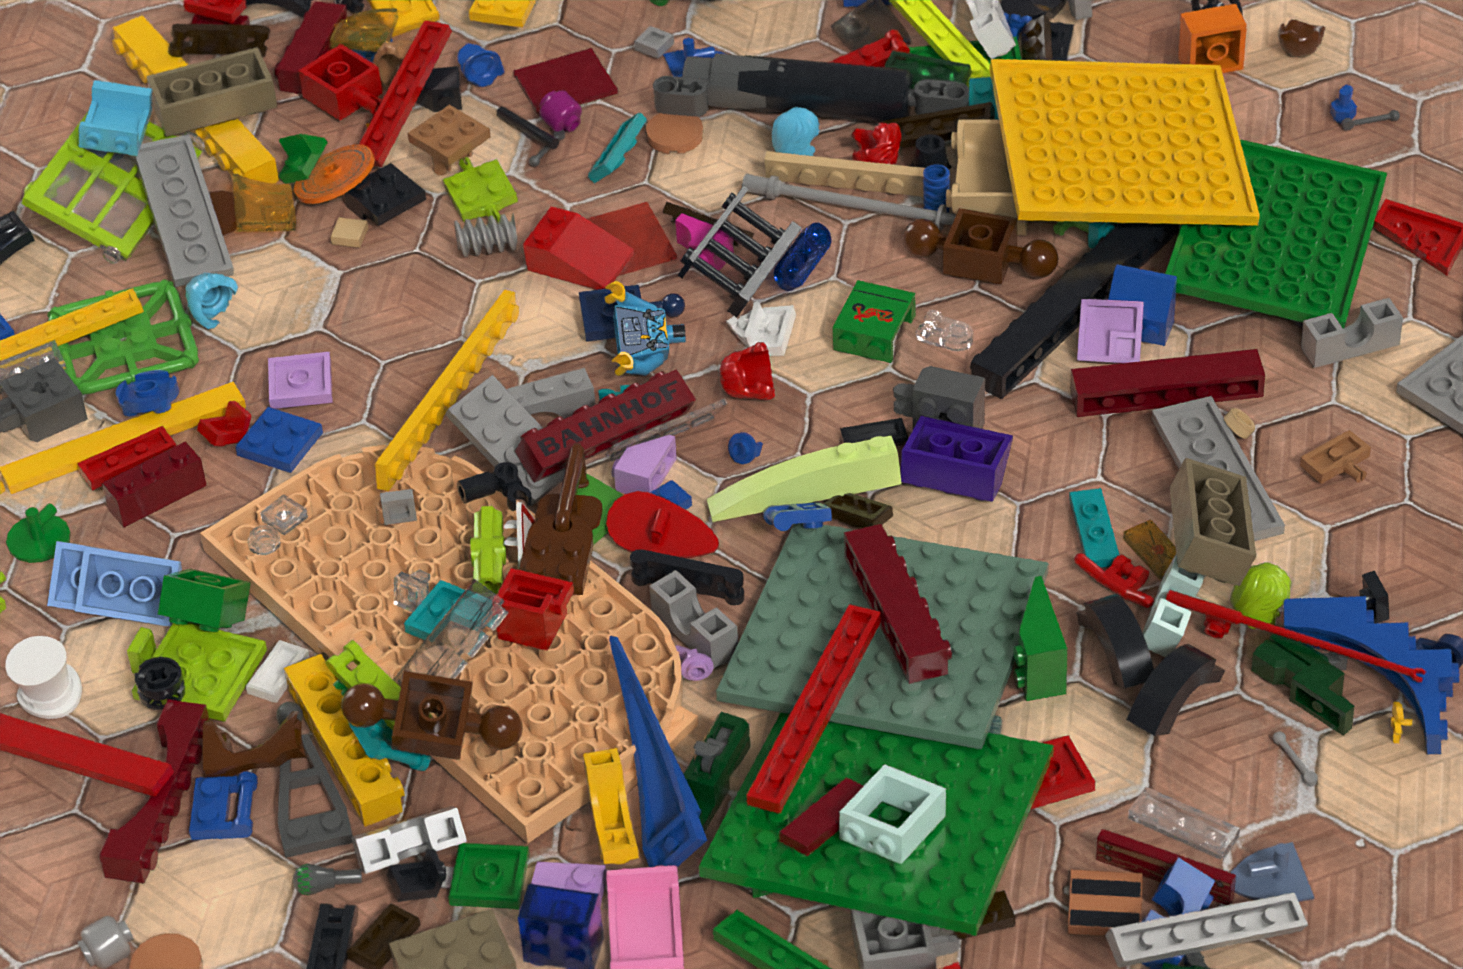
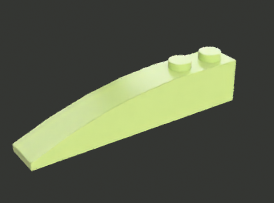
M877 436L866 441L843 443L839 446L798 456L771 466L709 497L707 505L712 522L761 513L766 507L771 505L811 503L831 499L837 495L844 496L847 493L856 494L901 485L898 452L892 436Z

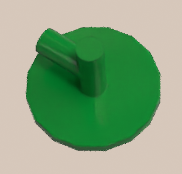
M48 503L40 512L35 507L28 508L25 511L26 518L12 526L7 534L6 545L10 554L16 559L28 563L44 562L54 558L57 541L70 543V529L63 519L55 516L57 509L53 504Z

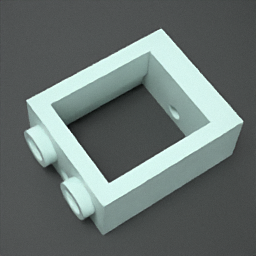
M884 764L840 811V839L902 864L946 816V788ZM881 801L912 813L899 828L868 816Z

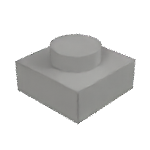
M650 26L634 41L635 50L658 59L674 44L673 34Z
M413 489L380 493L385 525L417 521Z

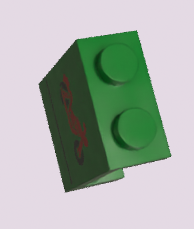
M857 280L832 327L833 350L892 363L893 340L903 322L912 323L916 316L915 293Z

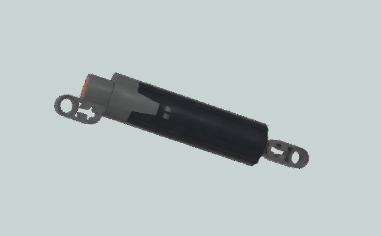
M717 53L714 55V58L688 56L684 63L682 77L662 76L653 82L654 104L657 112L700 117L706 114L708 106L779 114L794 107H799L813 112L817 117L882 123L885 120L910 116L911 106L915 107L917 115L969 106V88L967 85L960 82L927 79L916 83L913 89V75L909 69L751 55L742 56Z

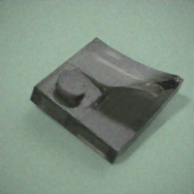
M867 0L831 25L832 32L851 51L884 38L885 34L890 30H898L907 45L912 43L911 36L881 0Z

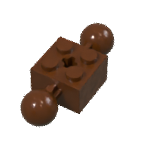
M959 208L948 234L941 233L938 226L927 219L912 221L907 225L903 233V243L906 250L916 257H928L938 249L943 250V274L989 283L1002 284L1010 262L1021 264L1024 272L1031 277L1044 278L1055 271L1059 261L1056 248L1046 240L1036 239L1030 241L1024 247H1018V218Z
M404 671L399 701L385 699L377 687L367 683H360L350 687L345 692L341 701L343 716L353 726L367 728L375 725L381 719L395 721L392 733V749L460 760L465 733L478 734L482 741L490 748L505 750L514 746L521 738L523 732V724L519 714L510 707L494 706L484 714L469 712L472 681ZM430 713H435V714H436V718H428V717H429Z

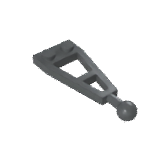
M294 702L281 704L276 712L278 723L281 725L292 711H299L297 718L302 722V708ZM309 734L302 735L305 754L312 768L291 772L292 759L280 765L278 826L285 858L352 843L351 837H353L347 808ZM320 783L333 810L290 820L291 790Z

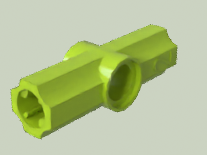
M483 506L478 512L474 513V538L470 540L472 567H474V592L481 594L485 598H489L490 595L495 597L503 583V565H506L502 511L496 510L493 506Z

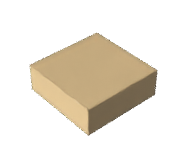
M339 217L331 234L332 245L360 248L369 229L368 222L366 220Z

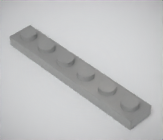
M1295 893L1114 927L1105 936L1117 966L1120 968L1300 932L1308 926V923Z

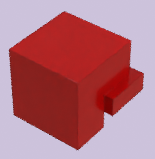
M511 568L493 601L498 639L548 651L567 615V604L574 593L573 582Z

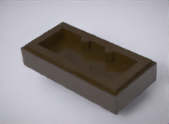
M852 493L844 494V496H833L824 503V505L831 508L833 519L860 528L878 524L883 525L893 517L892 506Z
M390 903L347 950L348 959L366 969H382L392 958L389 943L412 936L421 926L419 917Z

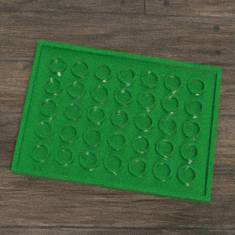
M1240 139L1260 215L1258 226L1183 224L1165 274L1177 276L1176 293L1198 297L1297 322L1333 313L1341 327L1345 328L1388 173Z

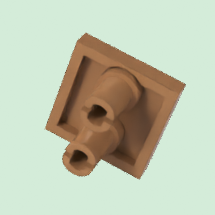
M448 105L408 132L409 142L431 155L433 172L437 175H445L447 171L450 172L452 169L451 164L457 160L460 161L462 158L465 161L464 157H471L473 149L491 138L490 128L451 105Z

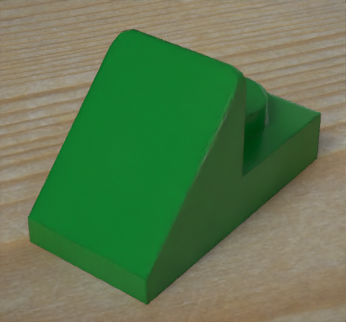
M297 134L279 139L281 146L289 156L279 174L283 183L287 184L308 179L328 143L325 138Z

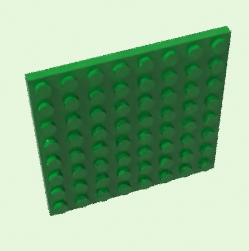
M780 712L699 865V877L976 936L1034 803L1037 792L1043 782L1044 774H1046L1049 768L1050 758L1054 755V745L988 732L983 748L977 749L829 721L781 813H776L747 805L746 795L790 715ZM884 764L946 788V816L902 864L841 840L840 830L808 856L781 843L779 839V832L846 777L865 786ZM881 801L868 816L899 828L912 813Z

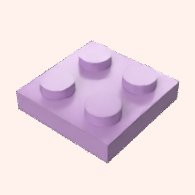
M330 352L268 358L269 403L271 408L278 409L333 403Z

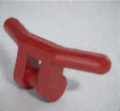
M1078 553L1074 557L1076 565L1098 583L1120 597L1145 608L1153 606V597L1138 591L1149 577V570L1141 565L1134 566L1131 564V559L1120 554L1115 558L1112 566L1104 571L1083 553ZM1125 575L1128 578L1125 580L1122 578V576Z

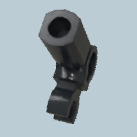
M510 462L498 464L494 468L493 473L487 471L457 482L458 493L464 504L495 494L497 490L507 497V506L512 511L516 510V499L524 500L527 506L531 505V491L523 486L522 481L518 477L517 467Z

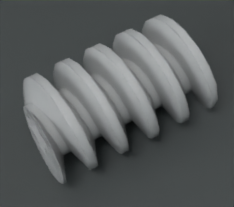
M513 213L511 222L508 221L505 214H501L499 223L495 221L493 216H489L487 225L484 224L481 217H478L475 227H473L469 219L465 220L463 228L460 227L458 221H454L458 250L462 251L464 257L469 256L470 248H473L475 254L479 256L482 246L485 247L488 254H492L494 245H497L500 252H504L506 243L509 244L512 251L516 250L517 234Z

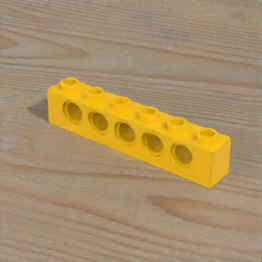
M322 654L285 667L284 672L288 691L294 702L302 708L304 720L364 827L403 812L401 797L405 796V792L398 777L392 778L390 774L392 770L388 759L377 760L367 756L351 726L343 716L341 710L343 698L341 691L343 690H338L334 687L333 683L338 678L328 669Z

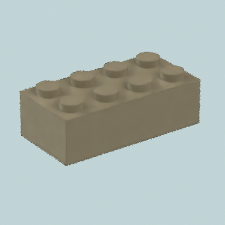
M258 47L146 76L148 87L152 89V105L166 137L277 108L273 79Z
M1185 458L1170 486L1177 565L1187 572L1199 573L1222 583L1228 582L1240 586L1256 558L1246 477Z

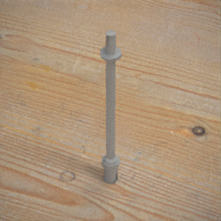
M745 174L742 182V187L748 188L747 192L767 195L768 199L774 200L776 197L784 195L907 218L927 219L935 222L940 231H942L944 224L952 225L956 214L947 213L946 205L941 204L938 210L935 211L783 184L777 176L766 178Z

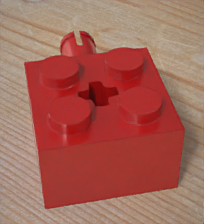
M343 44L336 46L298 70L303 98L340 121L361 107L375 115L383 100L378 98V96L383 94L379 67Z

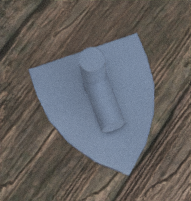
M1293 842L1280 843L1276 846L1259 850L1246 857L1231 871V873L1236 875L1235 893L1243 897L1259 900L1295 893L1298 902L1314 899V894Z

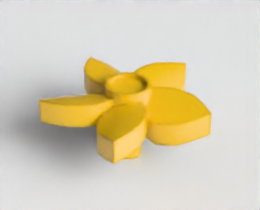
M1393 702L1391 716L1393 743H1399L1401 734H1403L1401 726H1412V719H1404L1402 704L1400 702Z

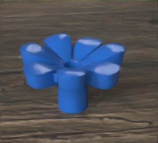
M1004 13L1012 36H1017L1018 41L1021 29L1032 18L1023 16L1020 19L1018 14H1011L1010 17L1009 14Z

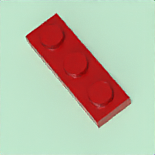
M160 426L77 463L79 473L92 490L102 487L103 482L177 445L165 428Z

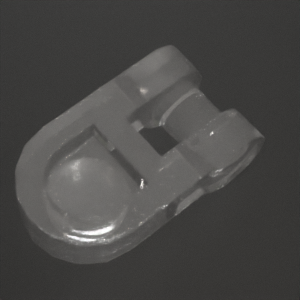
M933 309L927 312L924 317V323L920 324L915 332L919 341L952 351H964L973 344V329L969 324L943 317L939 311Z

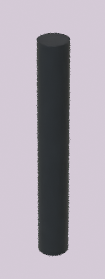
M504 106L498 108L497 116L551 149L558 147L559 140Z

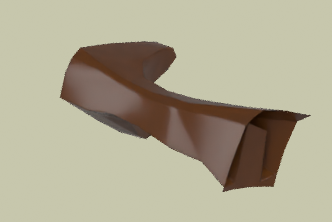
M292 711L274 734L263 744L236 753L233 751L228 733H220L214 720L205 721L203 725V771L205 776L229 777L251 769L279 767L290 759L307 758L302 741V722L297 718L299 711Z

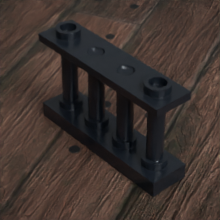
M745 186L742 187L737 195L731 192L722 205L725 211L695 250L689 247L680 260L684 266L678 274L683 279L689 269L693 267L730 293V298L734 301L727 311L735 317L739 316L802 229L794 221L791 222L786 230L781 227L777 229L742 204L741 200L748 191V188ZM733 212L771 238L770 242L774 244V247L762 246L727 221V219ZM721 230L757 256V261L761 264L759 267L755 264L751 266L713 239L714 236ZM705 248L743 274V279L747 283L745 285L735 283L699 256Z

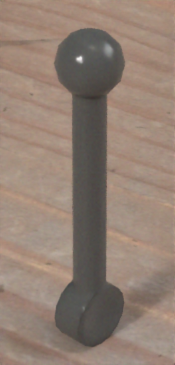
M1392 110L1389 114L1352 120L1351 118H1345L1341 125L1344 130L1348 131L1357 125L1389 119L1397 121L1400 118V113L1397 110Z
M564 130L553 132L554 137L558 140L565 138ZM545 145L536 156L530 157L529 164L532 167H537L540 164V159L550 148Z

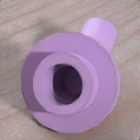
M679 645L676 646L680 660H682L681 669L684 678L699 681L707 678L714 669L713 661L709 656L699 653L696 648L691 650Z

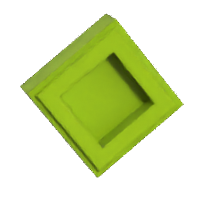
M140 627L127 650L131 670L134 674L138 673L140 670L139 666L146 660L151 659L157 650L151 629Z

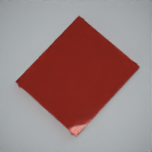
M648 202L587 218L634 249V255L618 276L677 259L673 246Z

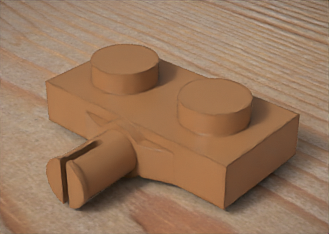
M1348 430L1301 456L1300 467L1320 484L1341 473H1347L1357 483H1360V480L1363 481L1366 478L1367 473L1356 464L1370 457L1371 447L1351 430Z

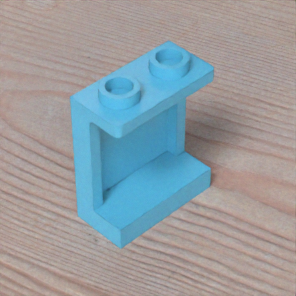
M94 80L92 85V102L85 122H80L79 147L138 156L152 113V89Z

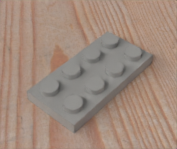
M493 375L447 410L445 415L494 467L503 462H510L517 467L518 477L522 481L523 486L531 491V506L563 482L566 469L535 483L529 476L514 451L521 442L520 437L532 428L540 430L543 427Z

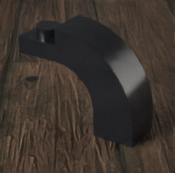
M1116 594L1084 603L1085 610L1076 612L1078 623L1080 626L1093 630L1098 636L1107 656L1113 684L1126 689L1145 683L1154 671V667L1144 635L1129 606Z
M1184 644L1176 648L1159 663L1144 683L1126 720L1154 736L1169 734L1179 711L1191 693L1203 684L1220 682L1225 670L1215 665V658L1190 644Z

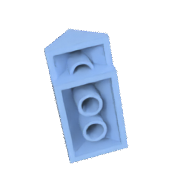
M57 541L47 606L170 627L172 623L169 622V617L158 614L164 575L182 571L181 561Z

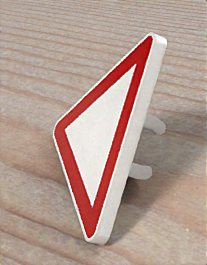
M517 502L516 504L517 520H509L504 525L505 529H517V538L508 537L504 544L518 546V570L528 531L535 523V518L523 502Z

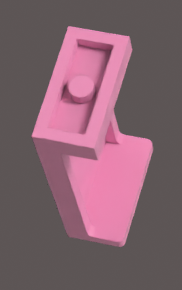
M677 866L622 868L607 871L611 952L610 969H684Z

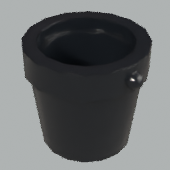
M928 134L916 140L914 158L909 167L926 168L930 165L939 164L947 167L949 170L952 169V165L949 164L947 159L945 142L940 136Z

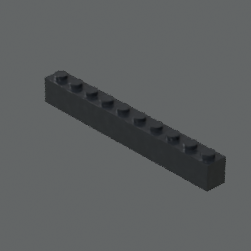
M1117 223L1115 228L1106 237H1102L1089 253H1085L1073 268L1068 269L1058 282L1053 286H1049L1044 295L1036 302L1031 303L1027 310L1018 319H1014L1001 335L994 337L987 348L974 356L970 364L971 375L985 378V391L1003 399L1080 326L1082 299H1109L1116 264L1140 269L1178 233L1179 224Z

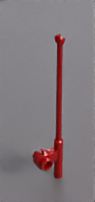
M1169 590L1166 596V600L1175 605L1206 615L1203 622L1205 626L1204 632L1216 639H1222L1224 635H1227L1232 623L1236 625L1241 623L1408 675L1416 682L1423 681L1422 677H1418L1416 674H1426L1423 668L1411 669L1242 615L1240 611L1183 593Z

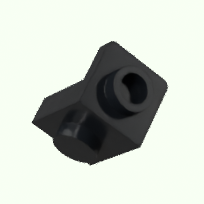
M427 849L422 862L391 865L386 875L397 901H411L437 897L442 883L446 879V867L443 861L439 860L435 849Z

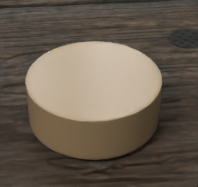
M1232 408L1224 416V421L1228 427L1241 438L1247 439L1255 431L1253 421L1238 408Z

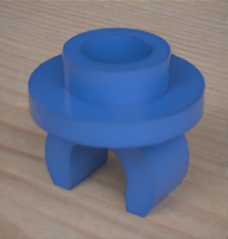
M736 433L729 440V454L735 462L747 464L752 462L755 457L760 456L763 443H756L754 438L748 433Z

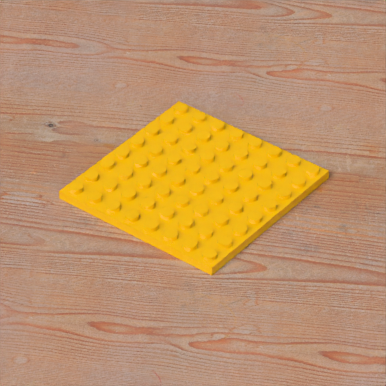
M991 59L989 70L1018 220L1258 226L1260 215L1220 65Z

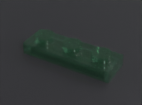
M892 51L884 66L888 68L909 69L913 75V85L927 79L960 82L966 85L972 74L969 64L899 51Z

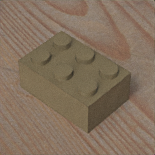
M492 909L389 943L394 969H517L516 961Z

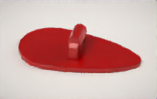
M635 491L624 494L614 501L608 511L606 525L609 536L617 546L628 552L642 549L682 558H694L714 553L719 547L718 538L700 518L675 503L650 492Z

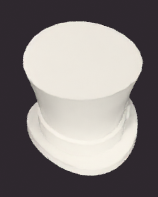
M34 636L22 640L11 649L5 662L6 671L11 680L19 686L17 699L20 706L26 712L40 718L57 719L70 714L77 707L82 695L81 680L75 669L66 664V650L59 641L48 636Z

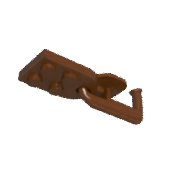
M574 443L570 449L561 493L546 495L538 503L535 515L536 522L528 531L519 568L522 571L573 582V595H583L594 545L592 530L600 525L603 512L602 503L598 498L577 495L578 488H585L589 485L586 477L584 448L580 443Z

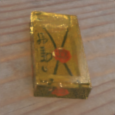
M1151 519L1125 530L1123 533V540L1159 580L1162 579L1176 556V546Z

